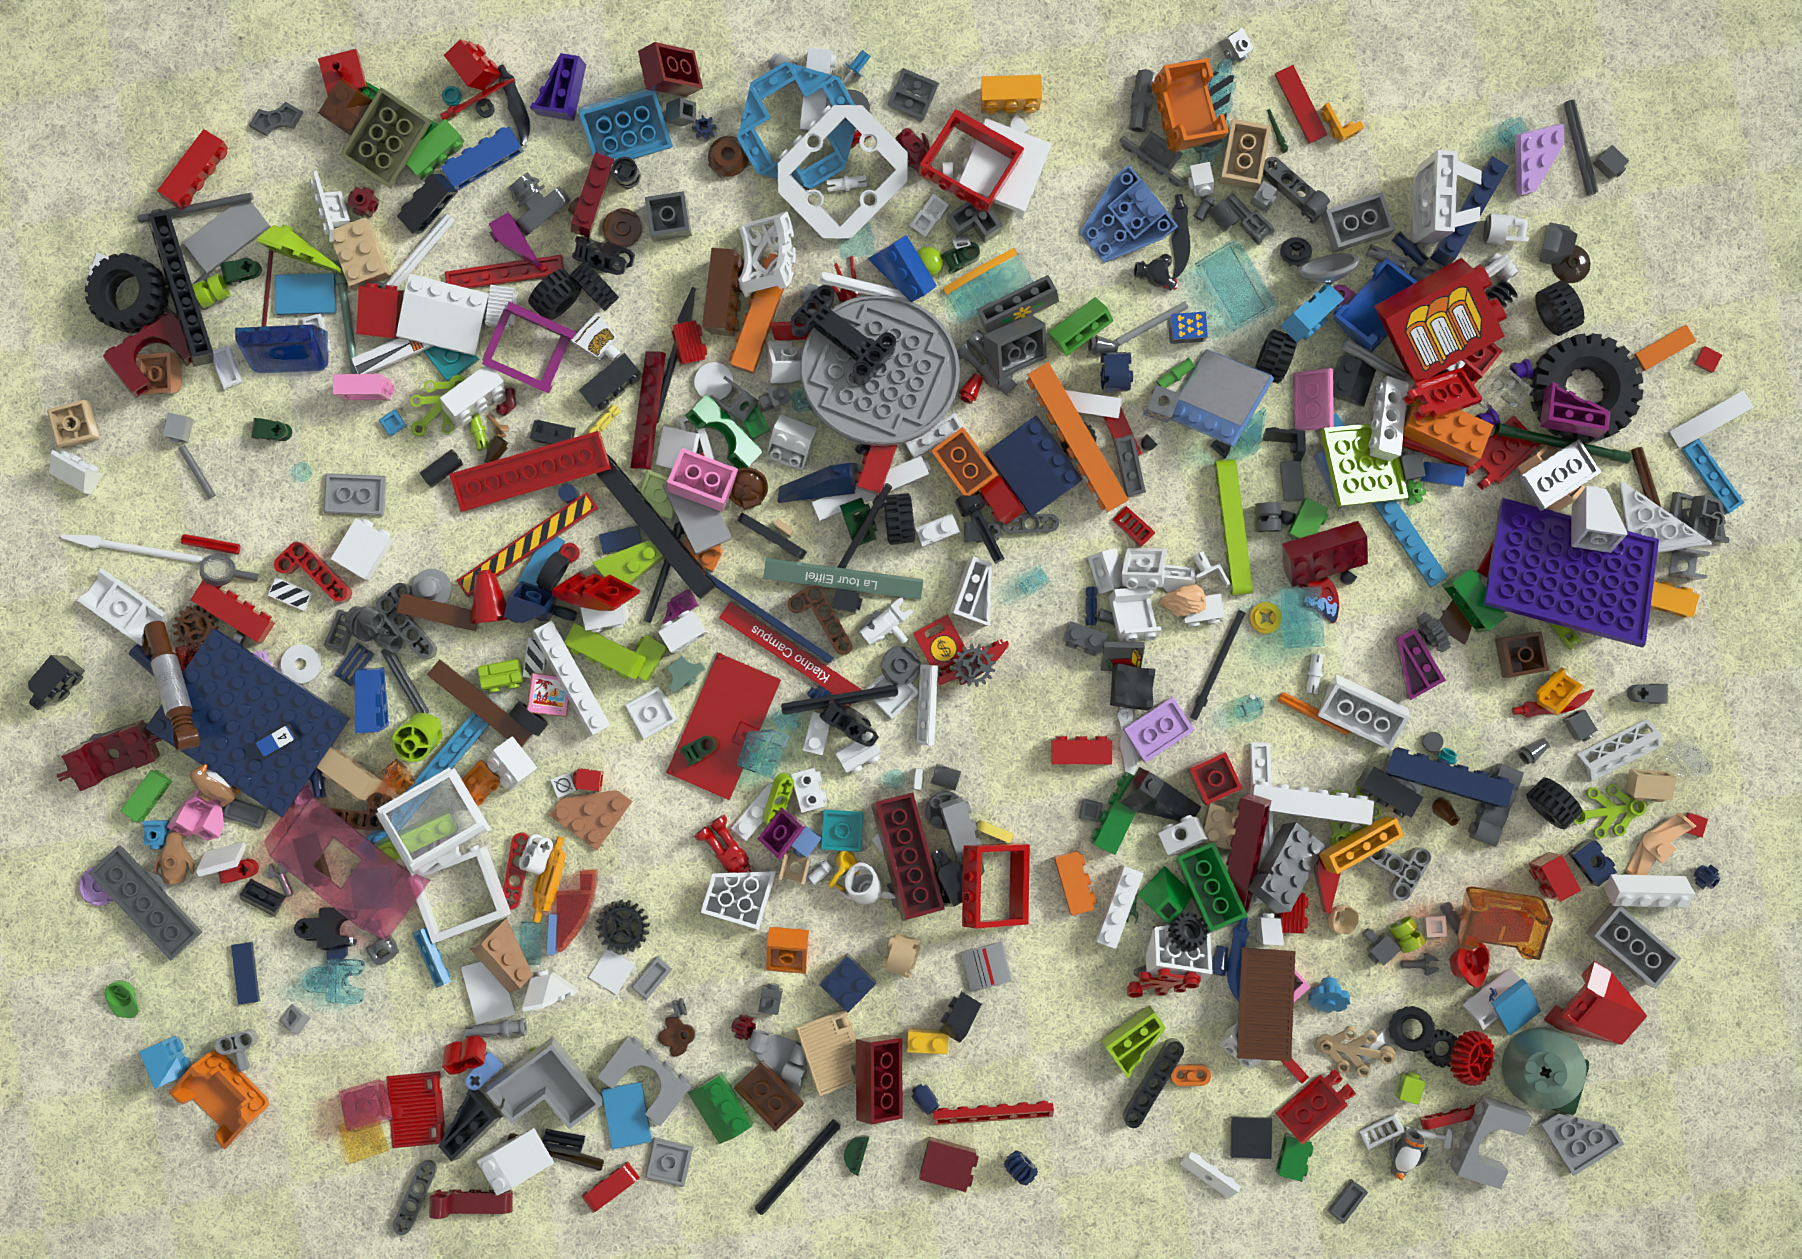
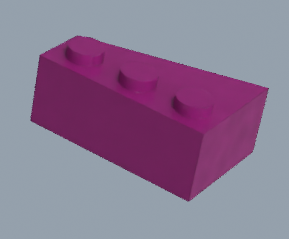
M1552 382L1544 389L1540 427L1598 438L1608 431L1610 411L1589 400L1581 399L1576 396V393L1568 392L1558 387L1559 384Z
M1411 628L1395 637L1409 700L1446 681L1415 628Z

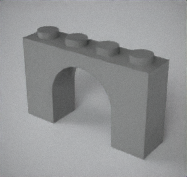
M628 1036L597 1078L614 1089L624 1074L632 1067L642 1065L652 1068L660 1078L661 1091L645 1115L661 1126L691 1087L690 1078L684 1073L679 1075L673 1070L675 1067L666 1060L663 1062L657 1058L659 1055L653 1049L649 1048L647 1050L642 1046L643 1042L639 1038Z
M1481 1096L1479 1102L1475 1105V1112L1471 1120L1467 1123V1130L1459 1141V1148L1451 1159L1450 1167L1459 1177L1501 1189L1508 1170L1501 1162L1479 1155V1145L1488 1133L1495 1130H1506L1525 1136L1533 1118L1525 1109Z

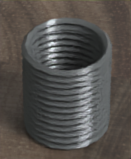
M1225 199L1208 212L1223 232L1228 231L1231 225H1235L1240 220L1238 214L1235 213Z
M937 763L931 784L933 783L955 791L961 770L945 767Z

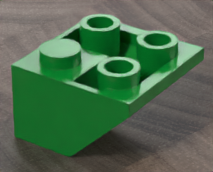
M1165 866L1137 894L1168 925L1183 911L1192 897L1188 888Z

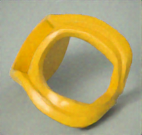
M840 851L835 858L839 870L829 880L827 885L829 888L835 886L840 890L847 891L845 887L836 882L843 873L848 872L854 864H857V860L851 852Z

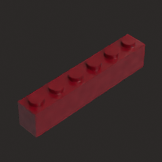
M1250 793L1240 798L1237 809L1239 814L1234 822L1235 835L1230 841L1232 850L1226 861L1228 866L1227 872L1246 913L1250 910L1253 895L1247 889L1258 871L1272 801Z

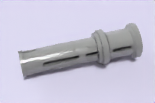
M526 1018L516 1021L505 1019L502 1023L465 1026L464 1034L465 1038L473 1035L480 1037L503 1035L506 1038L510 1037V1035L519 1034L526 1036L527 1022Z

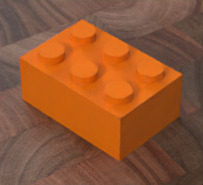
M961 427L931 450L963 495L973 496L999 475L964 427Z

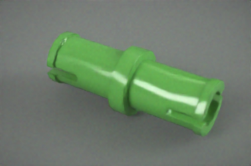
M1188 357L1175 368L1171 367L1170 371L1156 380L1159 386L1167 388L1175 381H1180L1182 376L1195 368V365Z

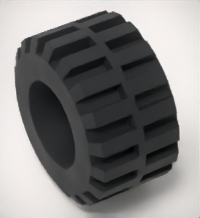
M559 269L546 276L533 289L528 303L540 316L553 320L566 312L574 304L580 295L581 286L565 269Z
M1560 280L1538 291L1535 295L1536 308L1540 319L1554 335H1563L1584 323L1585 315L1582 302L1576 291L1565 281Z
M1273 329L1264 341L1255 369L1272 375L1274 378L1272 382L1279 384L1290 367L1297 343L1287 333Z
M910 494L888 495L886 498L887 502L884 505L889 544L913 543L915 541V527Z
M1543 777L1526 794L1530 805L1545 820L1557 828L1565 830L1582 813V808L1573 795L1552 779Z

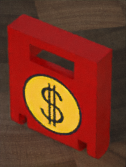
M948 614L912 632L929 665H939L942 671L956 664L953 662V659H959L956 653L962 652V647L965 646ZM939 623L942 624L944 630L926 638L924 631Z

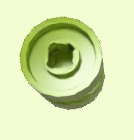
M218 273L208 277L207 282L201 280L192 284L196 299L203 308L215 304L216 300L222 301L231 296L229 289L224 290L228 287L224 284L222 276Z
M1412 916L1400 919L1402 924L1397 926L1396 922L1389 926L1393 937L1398 939L1397 944L1401 948L1402 953L1414 951L1426 942L1421 931L1416 930L1417 924Z

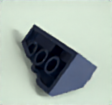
M857 463L830 465L779 486L777 501L778 503L855 494L858 465Z

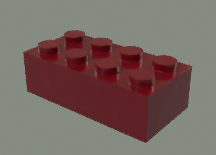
M1355 521L1282 543L1284 572L1290 584L1294 587L1367 565V535L1359 521Z
M880 1035L856 1039V1120L867 1124H877L903 1119L902 1038L892 1035Z

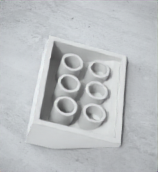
M409 274L396 337L475 356L486 318L489 294Z

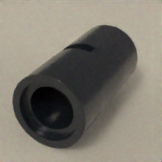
M450 449L419 473L425 482L433 488L444 480L447 475L463 466L464 463L461 459H458L459 456L456 452Z

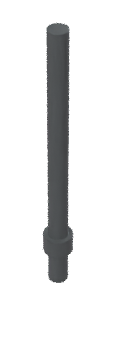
M252 192L190 204L183 211L177 207L166 210L156 209L152 210L151 213L138 215L137 219L139 223L149 221L148 214L169 211L172 217L254 200Z

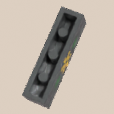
M1046 275L978 308L977 311L985 331L989 333L1058 303L1059 298L1049 275Z

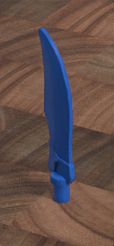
M1248 917L1240 920L1239 924L1233 928V942L1228 958L1227 981L1232 994L1238 1002L1241 947H1245L1249 936V930L1246 927Z

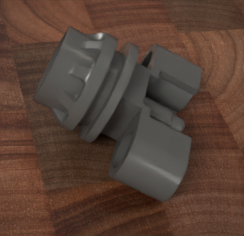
M528 172L508 187L512 193V200L514 202L519 201L517 207L520 208L526 204L530 209L515 221L526 236L571 201L560 186L544 198L540 191L545 188V185L539 186L540 180L532 177Z
M354 606L347 612L344 619L345 627L357 639L364 642L373 639L379 647L391 653L400 651L403 639L384 614L369 606Z

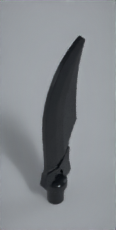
M504 64L498 66V71L501 74L499 82L514 78L513 75L507 72ZM514 81L502 88L508 99V110L519 132L520 144L524 146L530 133V119Z
M1183 194L1175 195L1176 205L1172 209L1174 221L1178 225L1172 237L1175 257L1173 279L1180 276L1184 271L1190 256L1191 246L1187 220L1189 208L1183 202Z

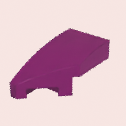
M686 589L671 598L670 602L667 603L668 608L663 624L673 621L683 612L691 611L699 606L690 589Z

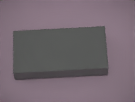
M1281 461L1280 469L1284 501L1303 500L1304 489L1301 461Z
M234 799L225 806L223 817L261 829L268 809Z
M1351 1179L1327 1211L1344 1224L1368 1194V1191Z

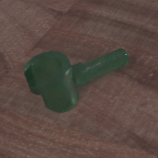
M1135 895L1127 917V923L1131 915L1136 919L1135 924L1138 921L1139 914L1136 911L1137 895Z

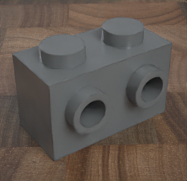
M1069 621L1062 641L1066 642L1065 646L1077 649L1078 646L1084 648L1085 653L1095 656L1096 653L1101 654L1108 634Z

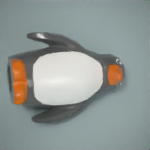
M1412 1127L1405 1131L1396 1144L1395 1138H1392L1390 1142L1391 1174L1399 1180H1403L1407 1172L1422 1164L1428 1157L1430 1150L1429 1147L1423 1150L1424 1138Z

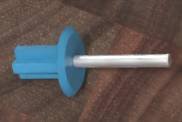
M861 50L851 65L845 61V64L851 70L842 81L844 86L854 73L864 77L859 72L871 57L864 50Z

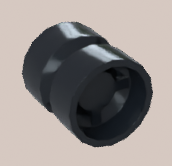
M620 157L612 165V174L618 185L622 188L630 189L637 186L640 182V171L633 159Z

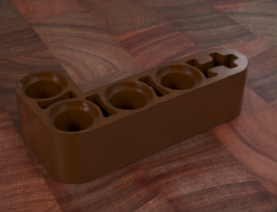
M816 585L809 586L789 598L788 608L793 613L799 614L812 608L838 654L848 655L852 651V642L820 587ZM813 589L818 590L820 593L817 600L809 598V592ZM795 599L802 601V607L799 610L792 608V602ZM823 606L828 607L830 610L827 617L819 616V609ZM831 624L839 626V632L835 635L830 634L828 631ZM842 633L845 635V637H841L842 641L849 643L845 652L838 649L840 647L838 640L833 641V638L839 637Z
M373 793L369 797L367 811L316 807L310 813V820L313 824L326 827L385 832L381 822L378 826L376 825L378 817L375 813L381 807L379 806L381 798H383L381 806L392 801L393 798L387 794ZM393 810L386 814L390 822ZM328 815V819L321 818V816ZM341 815H343V820L340 823L339 818ZM361 816L362 820L358 825V818Z

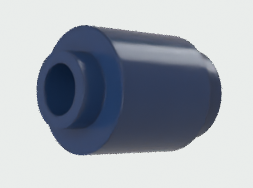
M920 1084L912 1090L914 1094L911 1097L922 1113L925 1112L926 1115H929L939 1108L938 1099L928 1085L923 1086Z

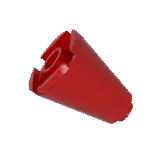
M491 569L479 571V575H475L471 624L508 620V618L504 617L507 603L496 573H491Z

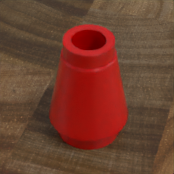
M973 373L959 390L960 394L958 397L968 404L976 401L983 378Z

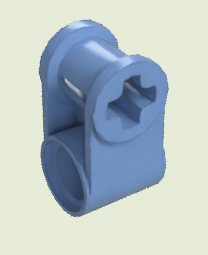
M489 1051L485 1055L484 1064L474 1068L466 1077L467 1087L471 1090H478L504 1064ZM479 1076V1082L474 1083V1077Z

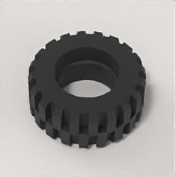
M127 253L109 255V259L103 258L100 260V265H95L92 268V275L87 277L89 282L88 286L85 285V292L88 293V296H85L86 303L91 305L89 306L91 314H94L95 318L99 322L104 323V325L126 333H138L142 327L155 323L158 317L165 313L163 310L164 306H168L169 302L166 299V296L169 295V289L165 287L167 285L166 278L162 276V272L155 265L138 256ZM136 277L139 292L135 302L130 307L119 310L116 303L118 287L124 280Z

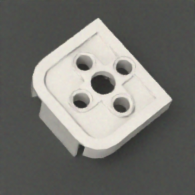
M1437 150L1419 164L1415 171L1411 215V239L1414 243L1436 244L1455 232V227L1480 221V207L1459 212V191H1456L1457 176L1481 185L1482 171L1457 161L1458 151Z

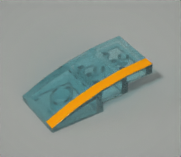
M1012 248L945 286L943 290L961 323L977 315L978 308L1032 283L1033 280L1016 249Z

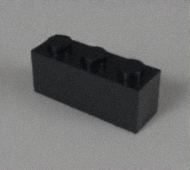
M443 174L429 175L424 181L425 184L413 193V198L401 207V212L397 217L412 234L425 231L458 193Z
M623 353L579 389V392L596 411L598 409L602 411L610 404L609 400L614 396L618 398L625 392L624 388L629 384L632 386L637 383L642 373L629 357Z
M1368 764L1355 784L1361 788L1359 792L1368 797L1371 795L1376 797L1378 804L1385 808L1387 806L1394 809L1393 813L1401 818L1404 816L1412 818L1424 798L1378 768Z

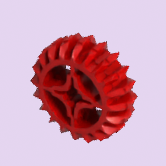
M1469 1030V1032L1464 1031L1463 1035H1459L1458 1040L1455 1041L1449 1064L1452 1065L1450 1071L1453 1072V1077L1460 1083L1469 1086L1481 1085L1482 1081H1486V1076H1490V1070L1493 1069L1492 1064L1495 1061L1493 1059L1495 1052L1493 1051L1494 1045L1491 1044L1492 1039L1488 1038V1035Z

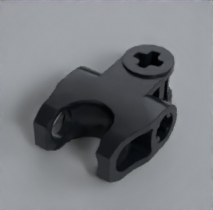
M577 236L575 238L576 246L575 251L572 253V258L580 262L585 261L593 269L621 275L625 273L626 268L632 267L634 264L635 254L627 248L611 242L601 243L584 236ZM621 253H626L629 256V263L620 256ZM612 266H619L621 269L615 270Z
M834 699L829 701L827 708L819 715L824 722L845 732L848 738L866 747L873 746L879 738L875 729L871 728L872 725L866 716L850 706L842 705ZM866 732L873 734L872 738L868 741L862 739L863 734H866Z
M336 907L319 908L318 918L298 920L294 926V933L306 941H317V950H340L355 946L357 939L342 937L340 927L347 920L357 919L358 912Z

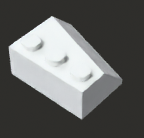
M776 871L712 874L701 913L759 930Z
M1170 925L1155 927L1146 953V972L1157 976L1158 970L1162 968L1169 969L1170 974L1183 976L1187 972H1195L1201 977V982L1212 975L1210 934H1206L1208 936L1207 939L1195 951L1187 952L1186 950L1183 952L1181 951L1182 947L1177 949L1175 947L1177 944L1171 943L1173 938L1168 936ZM1182 926L1183 933L1192 939L1194 937L1192 930L1187 926Z

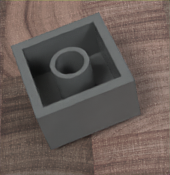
M684 191L645 197L650 236L653 242L692 236L687 197Z

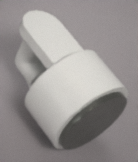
M1490 213L1485 219L1483 240L1486 244L1504 245L1506 240L1529 241V237H1526L1528 221L1514 215ZM1508 227H1518L1517 237L1507 236Z

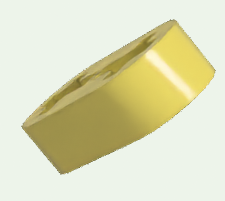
M979 820L977 824V830L1008 843H1011L1014 834L982 820Z

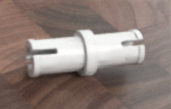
M847 175L844 178L827 179V185L835 184V186L828 187V192L867 188V182L858 183V181H865L866 175L848 177Z
M1311 653L1305 693L1318 694L1320 677L1323 676L1321 669L1324 655L1319 654L1317 659V654Z

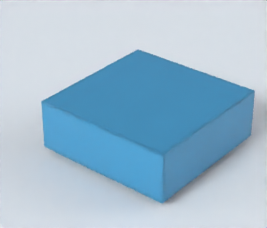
M396 409L379 419V422L390 437L407 426Z

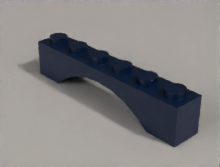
M1492 156L1481 169V185L1473 183L1459 212L1480 207L1481 216L1509 166ZM1477 222L1455 227V232L1439 241L1430 259L1443 267L1451 264L1457 258Z

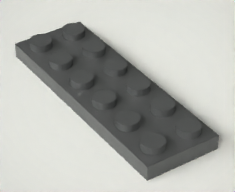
M121 845L111 851L88 873L170 961L175 959L202 933L198 926Z

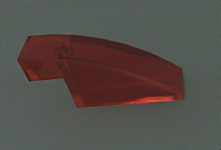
M598 869L580 870V889L556 891L558 952L564 951L573 942L588 919L596 897Z

